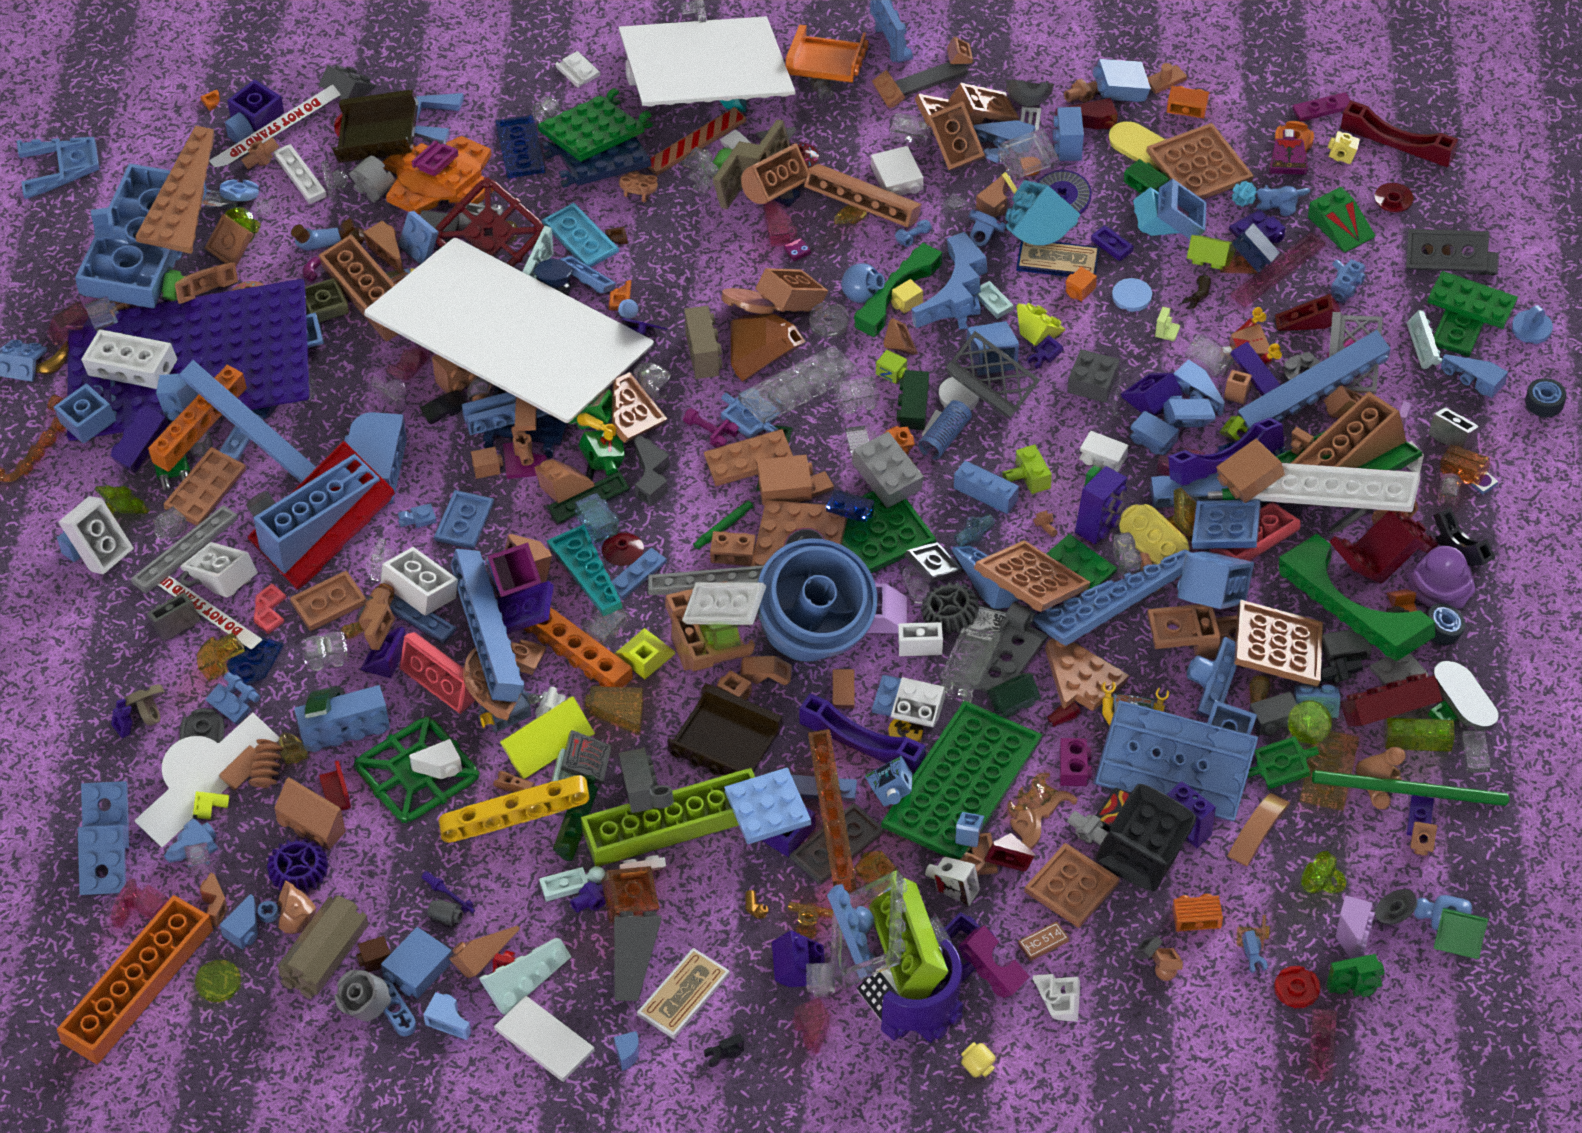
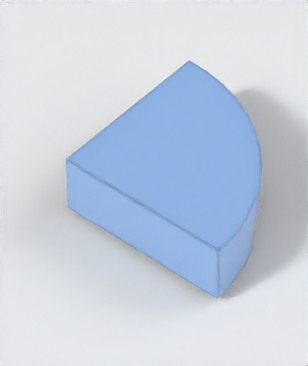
M998 146V148H986L983 151L987 159L998 163L1008 152V148Z

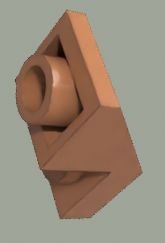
M776 656L743 657L740 676L755 684H759L769 677L782 685H787L791 682L792 665Z
M210 872L207 879L201 883L200 893L203 901L210 903L206 914L210 916L212 925L219 927L228 907L215 874Z

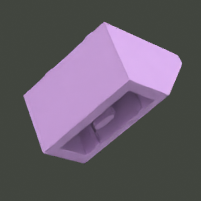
M875 583L877 609L867 633H898V624L907 623V596L887 584Z
M1345 896L1339 917L1336 939L1350 959L1364 956L1375 913L1371 912L1372 902Z

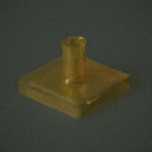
M1180 487L1174 490V515L1166 517V519L1176 528L1179 527L1192 540L1197 503Z

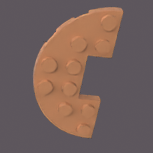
M520 640L519 643L511 642L512 652L515 653L516 665L522 673L533 676L547 647L525 640ZM475 647L468 654L463 668V679L466 688L481 706L491 712L496 718L507 721L517 702L492 700Z

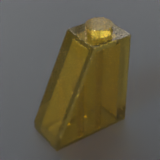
M591 686L590 695H586L585 706L589 708L591 716L635 735H641L644 702L643 688Z

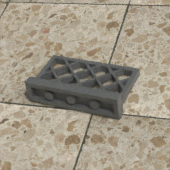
M976 331L973 332L956 356L945 367L947 374L1009 420H1011L1019 407L1040 382L1038 377ZM975 337L983 343V350L971 351V343ZM996 352L999 355L1000 362L988 364L987 353ZM984 353L985 364L973 366L972 355ZM970 355L971 366L962 367L957 363L961 356ZM1012 364L1015 367L1016 375L1004 376L1003 365ZM1000 366L1002 376L990 378L988 367ZM986 367V379L975 377L974 369ZM1028 376L1034 381L1030 387L1021 388L1019 377ZM1017 378L1018 389L1006 390L1005 379ZM1002 380L1004 391L995 392L991 389L990 381ZM1019 392L1020 400L1015 406L1008 401L1007 393Z

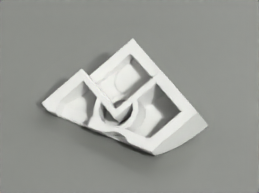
M1054 974L1033 975V981L1052 1018L1078 1022L1079 978H1055ZM1063 986H1065L1066 994L1061 993V988Z

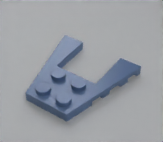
M463 93L416 96L419 102L417 119L422 108L459 111L464 100ZM416 126L414 136L423 138L425 142L432 143V141H438L440 145L442 143L446 145L450 133L449 128Z
M94 137L70 138V141H60L57 138L52 139L50 142H41L40 139H33L31 142L22 143V140H17L20 158L57 151L60 172L21 181L24 199L45 193L100 170Z

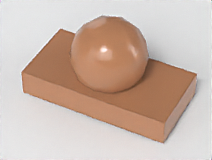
M1158 948L1151 956L1156 963L1155 973L1161 980H1172L1176 977L1178 970H1182L1183 961L1174 948Z

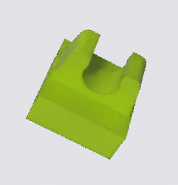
M1231 416L1219 433L1232 440L1239 441L1241 438L1237 435V431L1240 430L1246 433L1248 429L1244 425L1245 420L1240 416Z

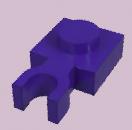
M1048 335L1034 348L1036 354L1029 356L1027 362L1030 364L1032 361H1038L1034 364V367L1038 369L1045 360L1050 363L1064 351L1063 346Z
M125 698L116 702V708L113 709L111 725L121 738L130 734L132 719L129 715L132 707L125 706Z

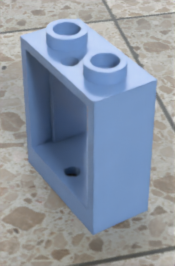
M1171 179L1159 188L1157 217L1188 239H1191V235H1202L1205 232L1206 202L1176 180ZM1177 205L1189 213V217L1177 209Z

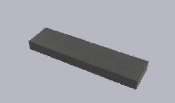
M950 62L896 80L895 82L904 96H908L967 75L968 69L964 64H950Z

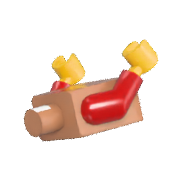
M1261 307L1254 308L1252 311L1253 318H1249L1237 331L1231 334L1229 346L1221 347L1223 359L1233 358L1230 355L1231 351L1247 341L1265 365L1271 364L1272 358L1280 359L1282 357L1281 347L1277 343L1269 346L1261 325L1257 324V322H1264L1266 320V314Z

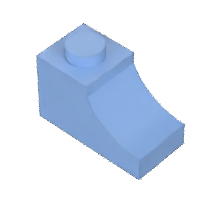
M435 992L423 1014L425 1025L468 1040L471 1034L470 1023L461 1018L457 1013V1000L451 995H442Z

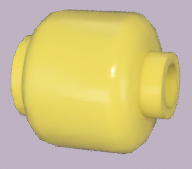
M974 1042L961 1054L963 1057L961 1064L975 1078L981 1075L987 1077L995 1069L993 1064L996 1057L983 1043L976 1044Z

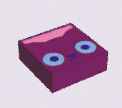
M802 238L784 245V250L793 261L811 254L810 248Z

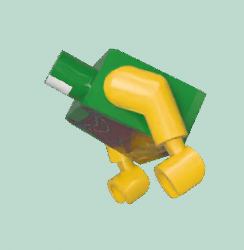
M610 389L603 391L569 424L577 423L581 430L590 427L598 431L603 430L604 438L612 440L613 436H616V427L613 424H606L612 417V394Z

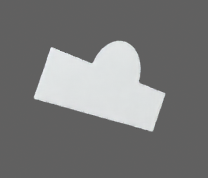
M252 713L220 743L202 736H191L177 741L168 749L162 762L163 779L169 789L134 821L163 847L193 818L196 791L221 794L228 785L219 777V774L249 745L255 749L259 745L256 742L257 739L277 742L281 738Z

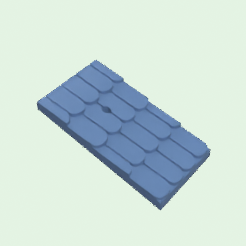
M1119 700L1115 707L1093 784L1110 789L1116 787L1128 793H1131L1136 785L1143 784L1167 795L1178 783L1183 781L1216 806L1215 817L1235 821L1258 737Z

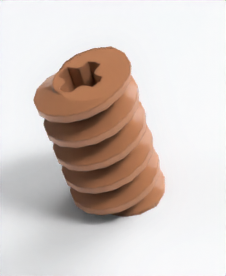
M257 739L256 742L259 745L255 747V752L257 753L253 756L256 762L252 763V769L254 770L250 772L252 779L249 780V784L254 787L269 788L270 785L277 784V781L272 779V776H279V773L274 771L273 768L280 767V764L275 762V760L282 759V756L276 752L283 751L284 748L274 741Z

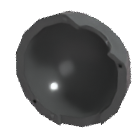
M1006 80V89L1010 97L1018 104L1027 107L1038 106L1045 102L1052 94L1055 85L1048 83V81L1046 83H1029L1023 80Z

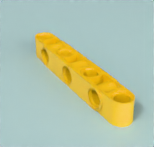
M572 776L442 814L438 819L441 839L448 843L456 842L583 805L590 799L587 781L583 776Z

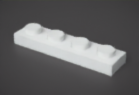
M291 144L273 152L275 159L309 205L327 197L325 189Z

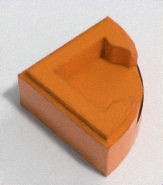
M217 89L200 97L209 111L216 108L219 104L220 98Z

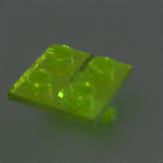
M106 485L96 486L94 489L106 500L105 504L112 514L116 510L119 513L147 514L150 512L144 505V502L136 498L131 493V489L126 486L112 487Z

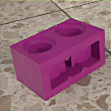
M1060 738V786H1087V779L1092 778V766H1088L1087 762L1091 761V747H1087V739Z

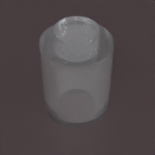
M1448 473L1441 477L1437 495L1439 503L1452 506L1457 504L1462 483L1459 476L1454 473Z

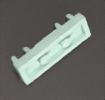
M1418 310L1406 323L1421 368L1427 369L1432 364L1435 366L1439 365L1442 362V358H1439L1441 352L1436 348L1432 334L1433 329L1429 327L1430 321L1426 319L1424 311Z

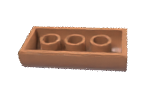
M797 143L744 170L741 184L744 193L751 201L757 204H764L805 183L808 168Z

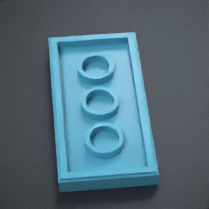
M575 203L542 219L543 225L552 228V234L577 260L589 267L619 252V248Z

